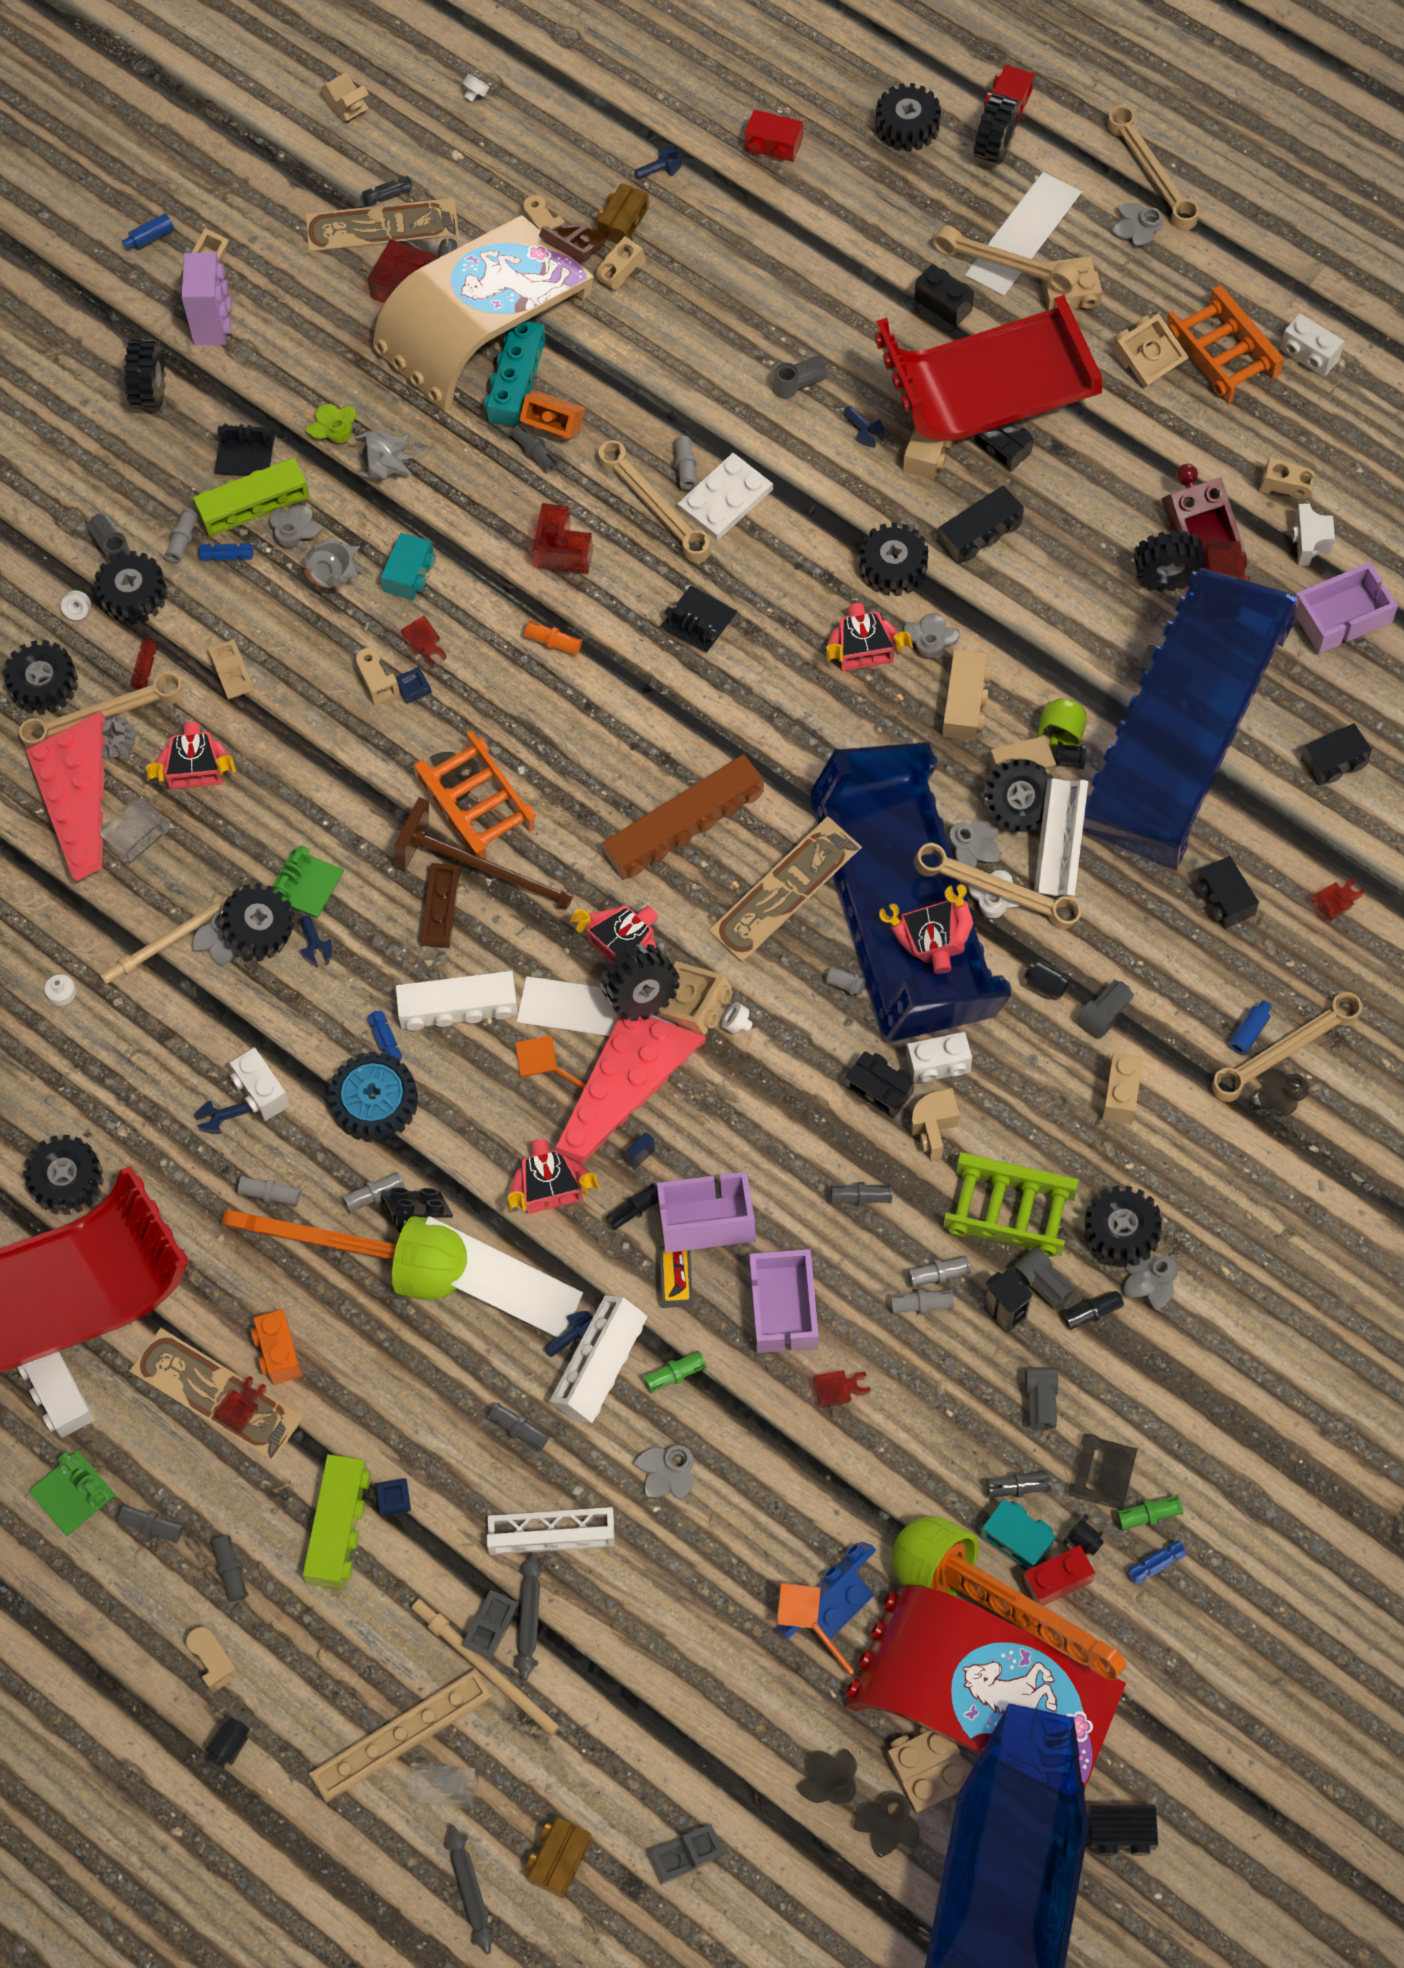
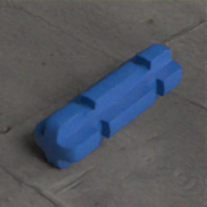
M237 543L214 544V547H211V544H202L199 546V557L202 561H211L212 558H215V560H238V557H241V560L252 559L253 546L251 543H240V546H237Z
M372 1012L368 1016V1021L371 1028H375L373 1033L380 1050L385 1051L384 1053L388 1054L389 1058L394 1056L399 1061L402 1060L399 1047H395L397 1042L389 1024H385L387 1019L384 1012Z
M1175 1541L1169 1544L1166 1550L1162 1548L1143 1559L1141 1564L1136 1563L1129 1567L1128 1575L1134 1584H1138L1144 1581L1147 1575L1151 1577L1172 1565L1173 1560L1177 1562L1184 1558L1186 1550L1180 1541Z

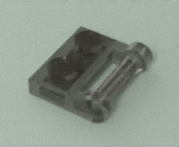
M1083 1434L1081 1439L1083 1448L1074 1483L1070 1484L1068 1494L1078 1499L1123 1510L1138 1449L1104 1440L1093 1434ZM1096 1450L1104 1452L1096 1487L1093 1490L1086 1487Z

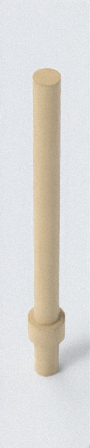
M228 896L131 956L127 954L120 958L118 964L99 975L104 984H108L124 973L128 975L137 969L136 966L210 921L217 912L222 910Z
M418 1599L413 1604L411 1609L429 1624L428 1629L436 1636L441 1635L550 1736L556 1733L560 1726L487 1659L462 1647L464 1639L449 1626V1620L441 1613L437 1615L421 1599Z

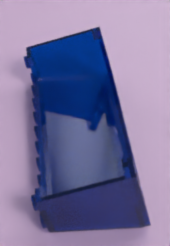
M1203 567L1198 572H1192L1187 583L1189 587L1186 596L1181 595L1176 605L1175 611L1178 614L1175 621L1169 620L1164 630L1163 636L1166 639L1163 646L1157 645L1151 659L1154 661V664L1150 671L1145 670L1139 685L1142 686V689L1138 696L1133 695L1127 710L1130 711V714L1126 721L1122 719L1115 733L1118 739L1114 746L1110 744L1103 758L1106 764L1103 770H1097L1093 777L1091 786H1094L1091 795L1086 797L1083 831L1177 871L1189 846L1190 829L1277 646L1283 647L1295 622L1299 596L1290 592Z
M930 742L835 749L811 790V804L817 824L819 825L828 816L862 847L833 877L864 979H866V986L878 1026L885 1042L900 1041L994 1018L1011 997L1009 981L1003 975H994L992 977L991 970L987 968L984 958V947L978 940L976 922L973 917V926L967 941L964 943V951L961 954L950 957L951 971L936 974L933 962L925 963L918 957H913L897 940L890 928L891 922L882 921L879 915L880 910L883 908L885 913L892 917L894 913L889 905L896 904L899 907L898 918L900 920L902 919V914L948 901L945 897V890L950 885L953 888L954 894L959 896L957 886L961 884L959 880L941 873L934 876H924L916 870L914 865L915 855L923 845L928 843L941 846L946 853V857L952 859V848L946 840L944 823L936 809V798L928 784V780L937 768V756L932 752ZM934 853L921 857L922 862L927 867L935 868L939 865V859ZM965 895L963 900L968 903L967 895Z

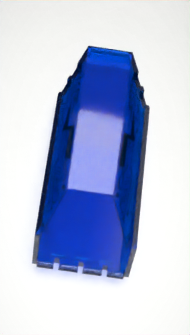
M1010 1703L1006 1707L985 1748L957 1795L924 1968H1065L1090 1824L1084 1795L1085 1787L1081 1776L1080 1754L1074 1717Z

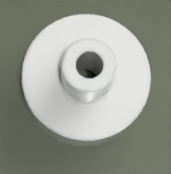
M467 74L463 81V84L468 87L464 97L470 101H474L477 94L485 97L490 88L483 81L470 74Z
M77 590L68 592L61 602L63 614L71 620L83 619L91 608L89 597Z
M59 974L51 977L46 982L45 993L52 1004L63 1006L69 1004L74 999L76 988L68 976Z
M738 1002L733 1003L723 1015L721 1026L732 1034L737 1033L741 1029L745 1032L749 1031L752 1027V1021L748 1020L749 1009Z

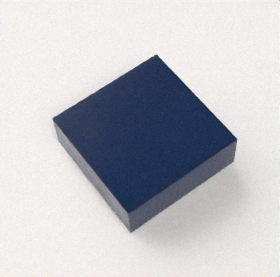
M420 667L395 677L398 682L399 691L406 704L432 693L431 687Z
M644 1133L626 1150L627 1164L634 1170L655 1151V1140L650 1134Z
M407 1478L376 1483L380 1516L412 1511Z

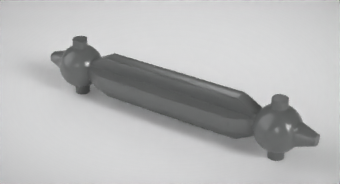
M531 1554L529 1560L520 1569V1573L524 1574L526 1579L522 1585L518 1649L521 1656L514 1662V1667L518 1668L521 1672L522 1680H527L530 1672L534 1670L535 1666H538V1660L532 1657L537 1643L540 1583L537 1578L545 1568L537 1561L536 1554Z
M452 1825L449 1827V1836L444 1847L447 1850L453 1851L452 1863L469 1923L476 1931L471 1942L474 1946L481 1947L484 1953L488 1955L491 1953V1944L496 1936V1932L487 1928L488 1916L470 1854L464 1849L468 1835H463Z

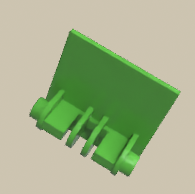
M300 845L290 853L272 885L274 887L272 893L282 892L284 894L283 902L289 900L292 908L318 918L340 880L344 869L308 855L309 849Z
M78 1450L72 1455L68 1452L62 1454L58 1458L60 1465L28 1490L66 1536L71 1534L116 1496Z

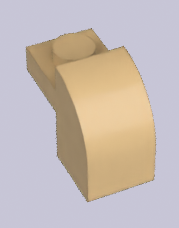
M347 72L326 83L320 89L331 108L343 121H348L368 109L363 100L368 95L364 85L356 88Z
M953 1088L925 1095L918 1101L913 1110L911 1134L912 1136L920 1134L923 1152L928 1151L931 1161L941 1159L943 1156L944 1146L939 1130L958 1127L960 1114Z

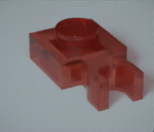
M425 615L401 629V634L416 655L423 651L425 652L426 661L431 668L435 666L434 661L431 659L433 654H439L443 661L447 659L442 648L435 645L440 641V637Z
M1354 877L1349 879L1343 888L1335 882L1315 894L1311 901L1329 922L1349 911L1354 905L1353 901L1361 898L1366 892L1364 888L1360 891H1353L1351 889V886L1356 881Z
M844 1370L815 1375L812 1381L819 1408L847 1404L852 1400L851 1393L857 1396L869 1394L871 1391L870 1386L861 1388L857 1385V1380H863L867 1376L866 1371L856 1373L849 1379H846Z
M251 1376L244 1382L241 1394L232 1389L215 1411V1418L239 1433L243 1431L258 1411V1404L253 1401L259 1400L266 1392V1385L264 1384L256 1391L249 1389L253 1384V1377Z

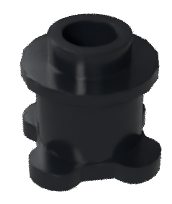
M1085 1514L1071 1529L1062 1543L1065 1546L1069 1542L1076 1547L1081 1545L1085 1554L1089 1553L1093 1556L1104 1543L1100 1538L1103 1532H1097L1086 1522L1089 1516Z

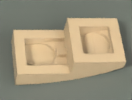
M234 639L208 648L227 699L254 691L252 681Z

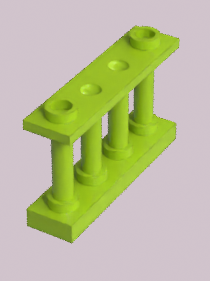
M960 1152L956 1174L962 1175L964 1181L956 1214H945L943 1229H947L951 1234L957 1236L968 1234L1028 1249L1037 1247L1048 1257L1062 1256L1065 1240L1057 1239V1233L1064 1202L1068 1200L1074 1201L1079 1179ZM979 1179L993 1184L985 1222L967 1218L975 1183ZM1009 1186L1019 1188L1023 1192L1015 1229L997 1225L1005 1188ZM1038 1193L1049 1195L1053 1199L1045 1235L1027 1232L1034 1197Z

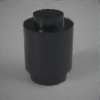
M1041 960L1037 964L1031 963L1024 975V978L1028 980L1026 986L1051 999L1053 997L1060 999L1070 982V979L1065 976L1064 972Z
M227 1717L224 1723L221 1722L205 1748V1751L209 1753L207 1759L221 1768H224L226 1764L232 1766L248 1740L247 1734L250 1729L239 1721Z

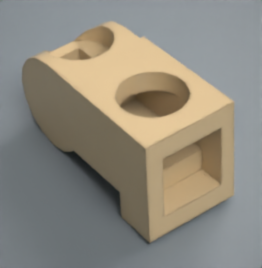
M532 195L525 199L523 205L525 218L540 231L544 226H548L552 231H558L560 225H565L561 216L552 217L543 197Z
M624 236L605 257V260L596 272V278L611 289H618L635 268L640 269L646 263L643 248Z
M1270 457L1262 473L1259 492L1270 494L1271 491L1286 495L1289 494L1296 499H1308L1312 496L1315 473L1306 467Z
M364 648L359 651L356 656L359 674L374 706L399 696L398 682L394 674L385 675L379 652L373 648Z
M200 1627L193 1629L188 1634L186 1639L188 1650L196 1659L201 1660L209 1672L202 1676L212 1693H215L240 1675L209 1629Z

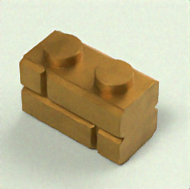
M621 183L616 191L612 190L610 192L604 211L599 210L595 219L597 230L607 236V241H613L615 244H618L624 236L630 239L649 209V195L643 190L634 189L630 185Z
M555 1817L553 1824L547 1822L539 1838L543 1845L538 1854H531L525 1867V1871L529 1873L527 1876L528 1882L564 1899L592 1840L591 1833L559 1817Z

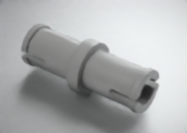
M680 436L674 440L677 456L675 468L679 470L680 486L684 490H692L697 486L695 476L697 463L696 458L692 454L691 438L688 436Z
M183 509L177 526L171 531V541L164 557L172 563L181 562L186 546L192 541L193 536L191 533L198 520V514L193 510Z
M397 1171L379 1181L373 1182L371 1180L366 1183L365 1187L343 1195L342 1198L348 1212L352 1213L373 1202L375 1204L380 1203L383 1198L382 1190L391 1191L392 1188H405Z
M241 1176L237 1193L263 1199L264 1203L270 1204L271 1201L297 1207L301 1188L275 1184V1180L269 1179L266 1182Z
M966 1255L943 1262L938 1259L934 1260L933 1264L907 1269L908 1280L912 1288L933 1282L942 1284L946 1283V1279L971 1274L970 1261Z
M919 1289L918 1293L891 1294L893 1314L911 1311H921V1314H925L927 1310L954 1309L953 1289L931 1292Z

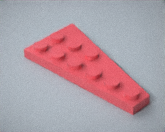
M101 711L26 750L69 870L76 881L102 869L103 838L100 836L101 823H103V812L101 811V801L104 800L102 748L105 747V738L102 735V730L105 725V716Z
M620 1015L556 1146V1153L584 1163L607 1141L608 1136L618 1126L621 1127L628 1120V1116L636 1108L639 1109L669 1079V1075L677 1067L682 1066L689 1056L706 1042V1036L651 1016L646 1020L639 1016L638 1021H632L630 1017L628 1020H625Z

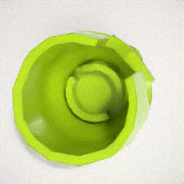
M1066 698L1047 702V706L1041 715L1037 738L1042 736L1044 728L1053 725L1064 729L1065 732L1060 736L1056 734L1051 736L1049 742L1051 749H1057L1058 741L1063 742L1064 745L1076 746L1080 743L1087 725L1084 708L1076 701Z

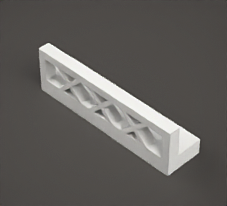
M1054 778L1047 779L1034 892L1059 898L1075 896L1088 781L1086 780L1065 781Z
M613 1507L488 1516L487 1547L490 1555L615 1546ZM607 1516L608 1526H586L594 1517ZM578 1518L586 1519L583 1522H581ZM563 1519H571L578 1525L577 1528L557 1530L555 1528ZM546 1520H554V1521H553L552 1524H550V1523L547 1522ZM531 1521H540L547 1527L544 1531H524ZM516 1522H523L520 1527L516 1524ZM509 1523L516 1531L514 1533L495 1534V1524Z

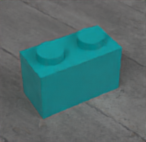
M400 532L380 577L383 592L415 600L418 591H423L426 583L425 575L428 569L433 568L436 560V554L433 553L431 541Z
M1003 1499L982 1527L980 1537L1020 1566L1029 1570L1039 1565L1054 1544L1056 1535L1052 1533L1053 1529L1042 1520H1037L1036 1522L1026 1515V1509L1015 1501L1010 1503Z

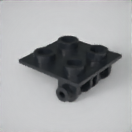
M224 423L223 426H218L220 442L215 473L250 475L254 471L270 467L276 429H269L268 426L252 428V425L244 427L243 424L237 427Z
M690 586L676 605H669L666 608L665 615L667 617L660 627L707 653L736 615L737 610Z
M396 1187L392 1188L391 1191L382 1190L381 1192L387 1204V1210L399 1233H401L405 1223L412 1216L453 1218V1214L441 1191L436 1189L423 1188L421 1191H408L405 1188Z

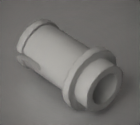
M833 966L828 973L826 983L849 991V994L854 996L855 994L861 995L866 979L862 978L859 973L853 975Z

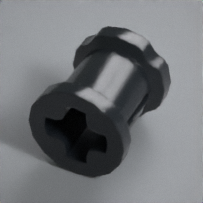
M1058 741L1056 766L1060 767L1061 764L1075 765L1079 769H1084L1086 744L1082 743L1081 746L1064 745L1063 742Z

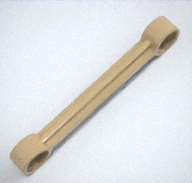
M1124 105L1113 107L1108 116V130L1112 134L1124 138L1172 209V224L1180 230L1194 228L1198 221V205L1192 200L1184 199L1134 127L1135 114L1133 110ZM1113 119L1124 120L1127 123L1118 124L1115 121H1113ZM1177 213L1189 214L1191 218H1182Z
M942 226L932 240L934 247L944 255L952 256L957 251L1048 280L1056 290L1063 293L1071 292L1080 279L1078 270L1069 263L1059 262L1056 266H1052L963 238L961 233L952 226Z
M615 440L604 442L599 448V463L602 469L607 472H616L683 543V554L687 560L695 563L705 561L711 552L709 536L703 531H693L626 460V450L622 443ZM617 452L619 453L618 460L608 461L605 459V454ZM698 541L704 543L701 551H692L689 549V544Z
M163 672L155 678L151 686L44 723L37 718L28 719L21 724L19 735L23 745L29 749L100 711L106 719L158 700L164 704L177 703L183 697V685L177 674ZM172 682L178 685L174 692L162 693V689L167 686V683ZM34 729L44 731L39 739L28 740L29 735L34 732Z
M925 844L915 855L914 865L920 874L934 876L941 873L1048 915L1050 922L1059 929L1071 928L1081 916V907L1074 898L1068 896L1060 897L1057 900L948 858L944 849L937 844ZM934 853L939 859V865L935 868L927 867L922 862L921 857ZM1068 906L1072 910L1074 918H1071L1070 921H1064L1057 915L1056 909Z
M1350 992L1338 994L1334 998L1329 1010L1237 1069L1223 1068L1219 1070L1212 1083L1213 1094L1224 1102L1236 1100L1241 1094L1243 1085L1337 1025H1353L1358 1020L1362 1010L1361 1000ZM1347 1002L1352 1004L1353 1016L1340 1014L1337 1011L1339 1003ZM1229 1077L1235 1080L1236 1090L1234 1092H1225L1220 1089L1218 1084L1221 1082V1078Z

